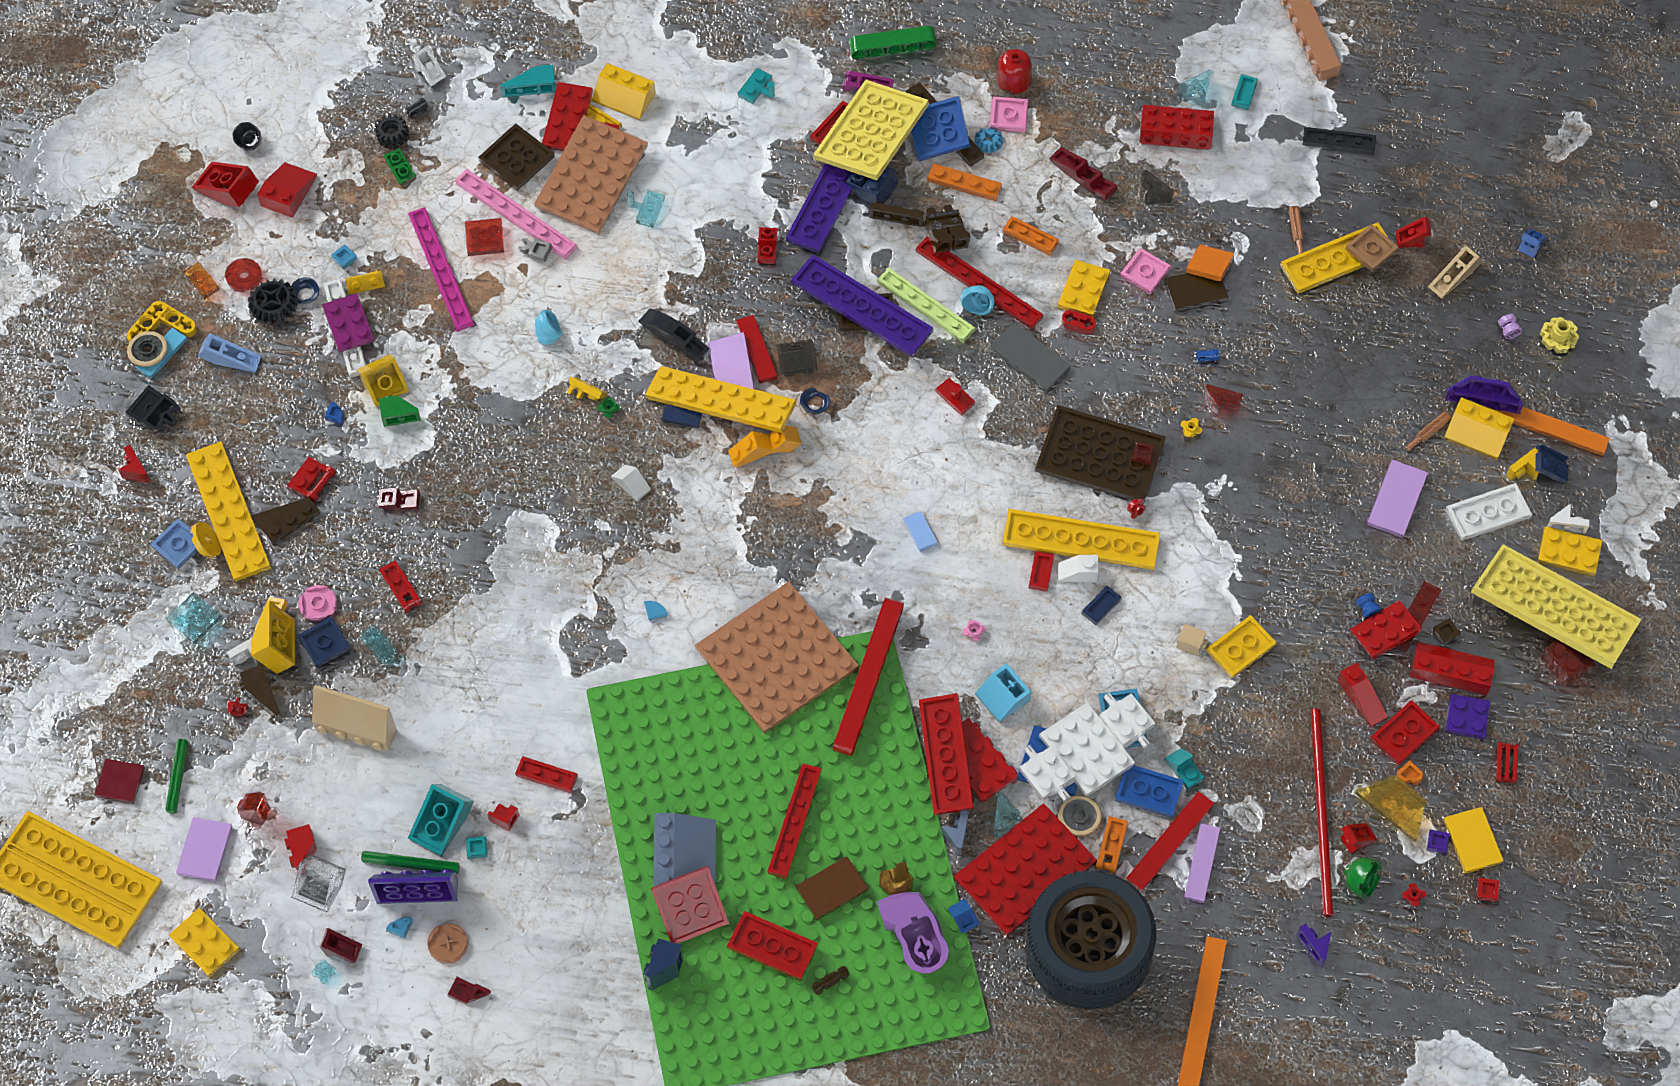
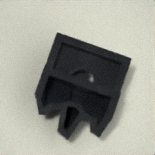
M148 385L128 408L125 415L142 427L163 430L162 423L171 427L177 424L178 421L171 413H177L181 408L165 393L162 395Z

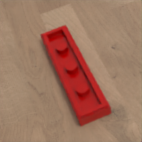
M754 315L736 320L739 332H744L746 336L749 358L759 384L777 379L776 371Z

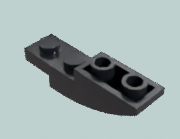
M650 308L638 321L666 344L670 342L697 364L709 352L710 348L695 337L697 333L665 313Z

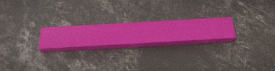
M423 207L409 212L408 216L456 331L474 326L426 208Z

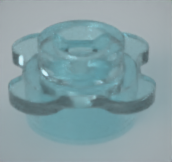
M321 960L315 969L312 970V975L318 977L322 984L328 983L329 978L336 974V968L331 967L327 960Z

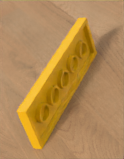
M1379 222L1372 224L1387 237ZM1367 227L1281 261L1280 266L1297 294L1365 267L1345 248L1348 243Z

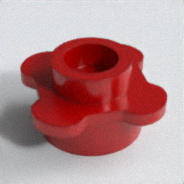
M1142 498L1139 500L1133 499L1127 507V511L1131 513L1132 519L1142 515L1146 508Z
M1415 883L1409 884L1408 890L1402 893V898L1414 907L1419 906L1421 899L1426 897V892L1420 890Z

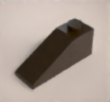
M259 665L240 672L242 680L239 681L242 692L246 691L250 699L277 722L282 723L283 720L263 666Z

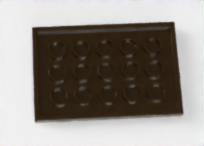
M1057 405L1035 467V472L1130 500L1142 498L1145 502L1166 436Z

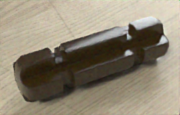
M841 966L837 969V972L833 971L823 977L820 982L813 983L811 985L812 990L816 995L824 992V989L827 990L840 982V979L847 978L849 976L848 969L845 966Z

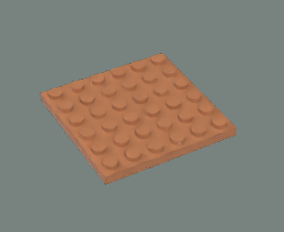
M789 581L695 644V649L764 734L859 669V665Z

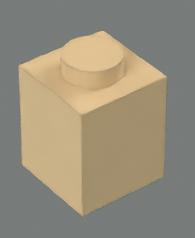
M1184 624L1176 648L1198 656L1201 650H1205L1208 640L1205 639L1206 631Z

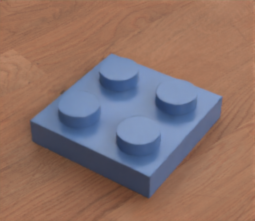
M178 518L150 544L156 552L178 570L198 552L192 542V537L194 536L191 533V529Z

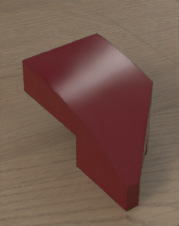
M456 976L447 996L461 1003L468 1004L490 995L491 990L479 984L474 985Z

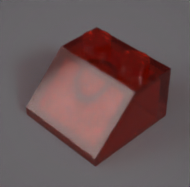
M1559 640L1546 647L1541 656V660L1565 687H1568L1597 666L1590 657Z

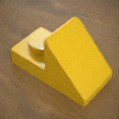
M1536 447L1509 467L1506 477L1510 481L1516 477H1522L1526 472L1534 480L1537 479L1539 472L1535 471L1536 453H1538Z

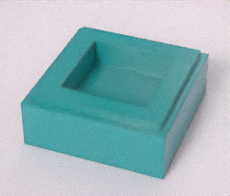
M486 836L466 838L467 859L488 857Z

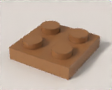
M1371 224L1348 243L1345 250L1373 272L1397 252L1398 246Z

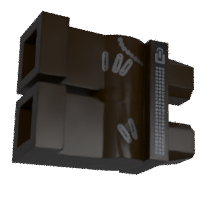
M945 205L942 207L941 212L938 213L934 207L926 209L925 228L935 253L950 251L951 248L952 250L965 249L969 246L970 233L965 230L962 218L959 216V210H954L951 205ZM962 240L961 244H956L957 241ZM941 243H945V246L939 247Z

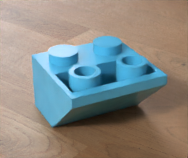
M1007 663L993 672L975 692V695L999 723L1026 705L1031 699V691Z

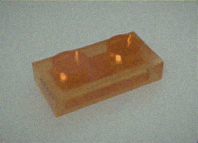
M199 262L183 271L184 275L204 300L220 290L219 286Z

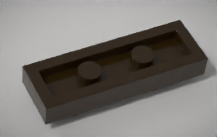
M870 203L869 218L923 227V211L890 206L883 203Z

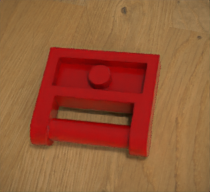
M308 456L287 487L304 498L309 497L312 502H316L319 498V493L331 477L333 478L337 474V471ZM321 473H324L314 489L309 491Z

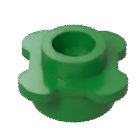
M608 397L602 400L597 409L599 412H603L606 418H611L615 411L620 410V406L612 398Z

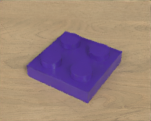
M1451 694L1445 732L1485 740L1490 701Z

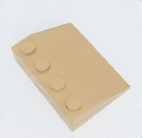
M317 685L314 686L312 722L317 732L321 734L330 733L341 740L350 739L358 745H370L378 751H382V749L389 751L397 729L388 706Z

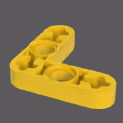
M156 301L150 305L129 329L127 339L130 343L133 336L143 332H153L160 323L169 328L176 329L186 337L194 336L197 332L195 322L186 315L162 301ZM171 316L178 317L176 322H169ZM145 321H152V324L149 327L143 326V323Z

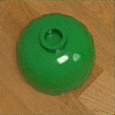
M1367 857L1358 858L1351 865L1348 864L1344 875L1346 876L1345 881L1349 891L1363 899H1367L1366 895L1371 896L1380 881L1381 876L1377 874L1378 869L1382 871V864Z

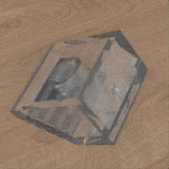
M310 854L299 864L291 898L328 912L342 887L346 869Z

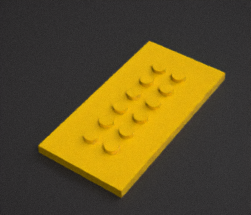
M28 810L0 850L1 889L118 950L163 883L162 879Z

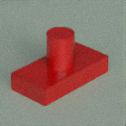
M951 378L946 379L936 388V393L961 416L975 405V401L961 389V385L955 383Z

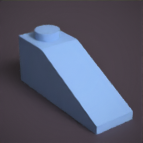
M209 334L202 343L198 357L216 365L256 372L261 355Z

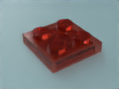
M501 218L465 221L468 256L504 253Z

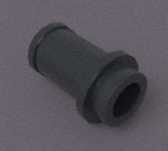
M418 98L417 102L406 107L405 110L408 116L412 118L419 112L426 111L429 105L424 98Z

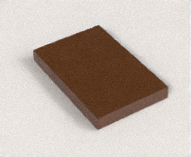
M847 856L795 886V889L816 921L868 891L867 885Z

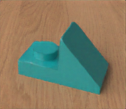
M1180 748L1164 758V760L1178 779L1184 780L1183 785L1189 790L1202 782L1204 776L1193 763L1194 756Z

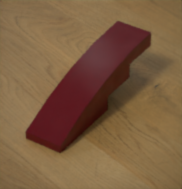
M1060 147L1049 157L1050 161L1066 175L1105 201L1118 190L1117 184L1103 178L1102 172L1088 165V160L1063 147Z

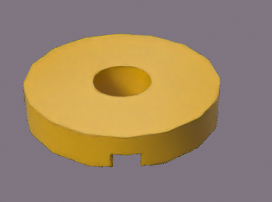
M205 522L193 525L191 528V533L194 536L192 537V542L198 552L204 557L208 556L209 559L219 555L221 545L213 528Z

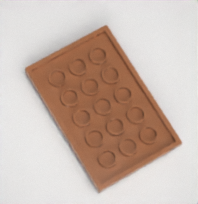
M583 115L535 201V207L600 234L648 147V142Z

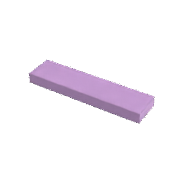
M1200 824L1184 896L1186 900L1204 904L1220 831L1219 827Z

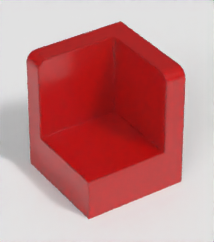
M498 804L494 812L489 811L487 816L490 822L510 831L520 814L518 808L513 805L507 808L502 804Z

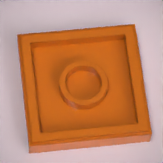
M1199 244L1186 267V273L1221 282L1234 258V253Z

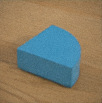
M644 601L649 621L668 616L666 609L660 603Z
M402 917L394 922L392 921L387 926L386 931L405 938L412 925L413 918Z

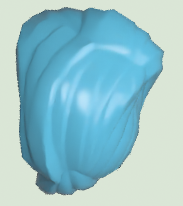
M980 285L965 288L960 298L962 307L977 315L989 314L995 302L990 290Z
M542 310L535 320V333L539 343L551 345L559 340L563 334L556 315L550 310Z

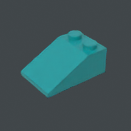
M431 784L408 839L442 856L467 819L474 801L443 784Z

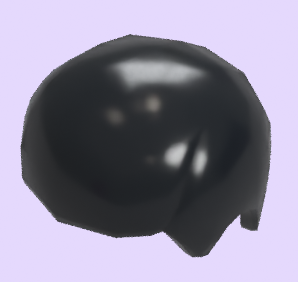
M251 122L239 123L232 133L234 143L245 151L255 150L262 140L261 131Z

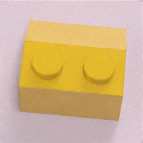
M391 354L356 369L375 407L379 406L380 398L400 396L409 392L399 366Z

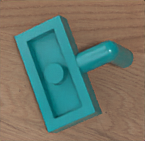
M756 68L738 91V97L751 104H754L761 93L769 98H773L775 96L774 82L771 81L772 75Z

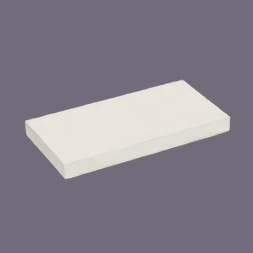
M1516 483L1448 505L1445 509L1461 541L1532 517V513Z

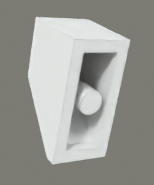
M1077 555L1058 563V582H1097L1098 555Z

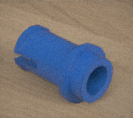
M1213 348V350L1196 351L1197 363L1220 360L1219 349Z

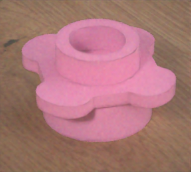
M970 620L967 628L963 630V635L969 636L973 641L977 642L980 640L981 634L986 631V627L978 621Z

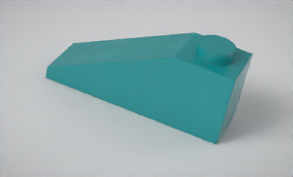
M553 65L535 66L502 83L501 91L503 98L555 93Z

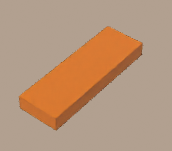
M1014 216L1010 217L1002 231L1051 256L1059 244L1058 238Z

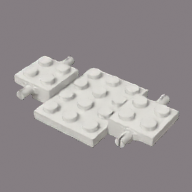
M1110 692L1106 694L1103 698L1110 707L1102 712L1099 717L1091 706L1086 703L1039 734L1040 739L1047 746L1046 750L1036 753L1031 745L1024 748L1030 759L1021 765L1019 770L1042 800L1058 793L1063 801L1066 802L1071 796L1066 792L1065 788L1074 782L1084 795L1088 797L1135 765V762L1126 752L1125 748L1136 741H1139L1144 749L1149 747L1151 743L1144 735L1155 726V722L1132 694L1118 701L1114 699Z

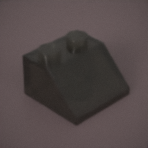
M813 340L776 344L781 375L791 377L795 373L812 374L814 371H818L816 349Z

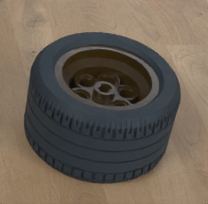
M1084 870L1062 876L1042 891L1030 912L1026 938V956L1031 972L1039 985L1049 995L1072 1007L1099 1009L1118 1004L1127 999L1141 986L1149 972L1157 934L1154 915L1147 900L1139 890H1136V887L1117 875L1114 876V874L1098 872L1097 870ZM1085 919H1091L1092 921H1091V922H1085V921H1083V920H1085ZM1106 924L1111 929L1106 930L1101 925ZM1072 928L1077 933L1069 934L1066 930ZM1088 933H1090V934H1092L1093 936H1096V938L1091 939L1090 936H1086V935H1087ZM1112 943L1115 945V948L1108 949L1105 944ZM1078 948L1080 953L1073 954L1070 949ZM1096 955L1099 957V960L1092 961L1089 957Z

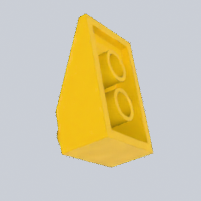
M268 601L251 639V656L278 674L295 665V619L271 601Z

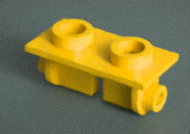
M378 270L366 273L365 275L348 276L349 278L345 279L349 295L385 287L382 271Z

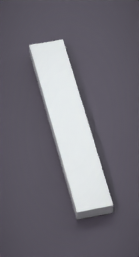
M341 279L323 283L328 302L346 297ZM360 346L343 351L350 378L359 376L356 369L366 365Z

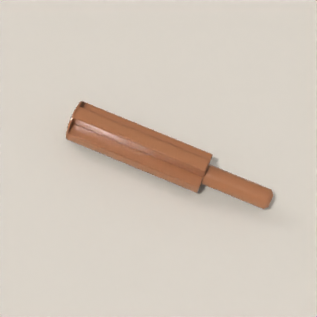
M1291 206L1288 210L1293 241L1297 243L1298 254L1303 253L1302 242L1304 236L1299 206Z
M1444 411L1418 432L1417 438L1405 447L1406 450L1410 451L1419 442L1424 443L1451 420L1449 413Z

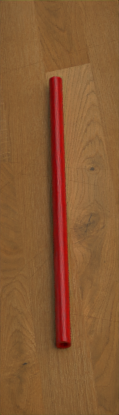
M1315 708L1311 709L1323 916L1333 917L1321 710Z

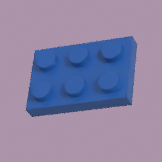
M1134 765L1123 773L1115 801L1173 818L1184 780Z

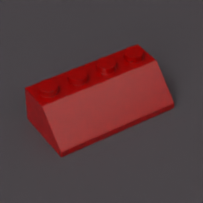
M1417 641L1410 678L1487 696L1494 674V659Z

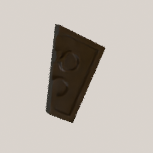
M307 497L251 515V518L271 544L275 545L318 516L320 511L311 499Z

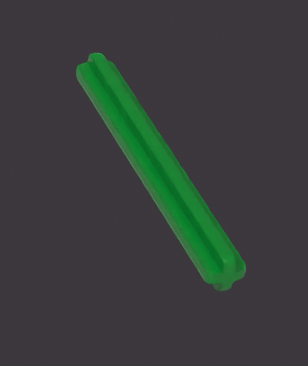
M363 851L361 855L363 863L434 872L452 870L456 874L460 871V864L458 862Z

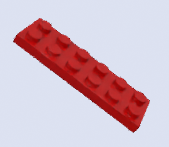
M954 693L919 699L934 815L973 810L974 803L959 695Z

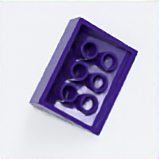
M423 870L421 873L402 871L401 873L394 874L384 871L380 874H374L368 879L377 904L458 901V877L456 872L452 870H442L441 872Z

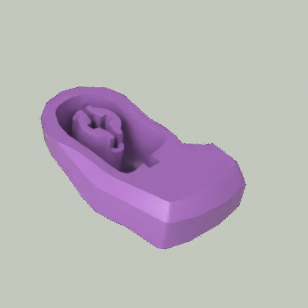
M904 892L893 894L877 901L885 930L896 933L903 948L905 962L910 969L923 974H932L939 970L948 958L949 949L943 937L940 923L923 895L919 892Z

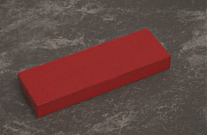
M522 756L515 772L517 777L568 793H572L578 778V773Z

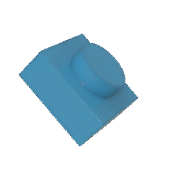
M344 244L331 254V258L344 270L357 260V255Z

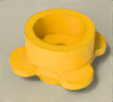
M1197 418L1181 422L1180 426L1183 428L1186 437H1194L1197 434H1201L1202 428L1199 427Z

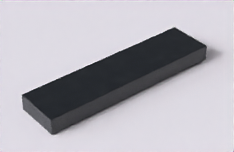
M1304 127L1302 145L1374 154L1376 135Z

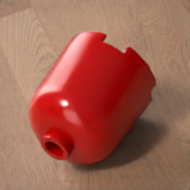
M1020 49L1007 50L999 58L996 76L997 84L1001 90L1011 91L1012 94L1022 93L1027 90L1032 80L1030 56Z

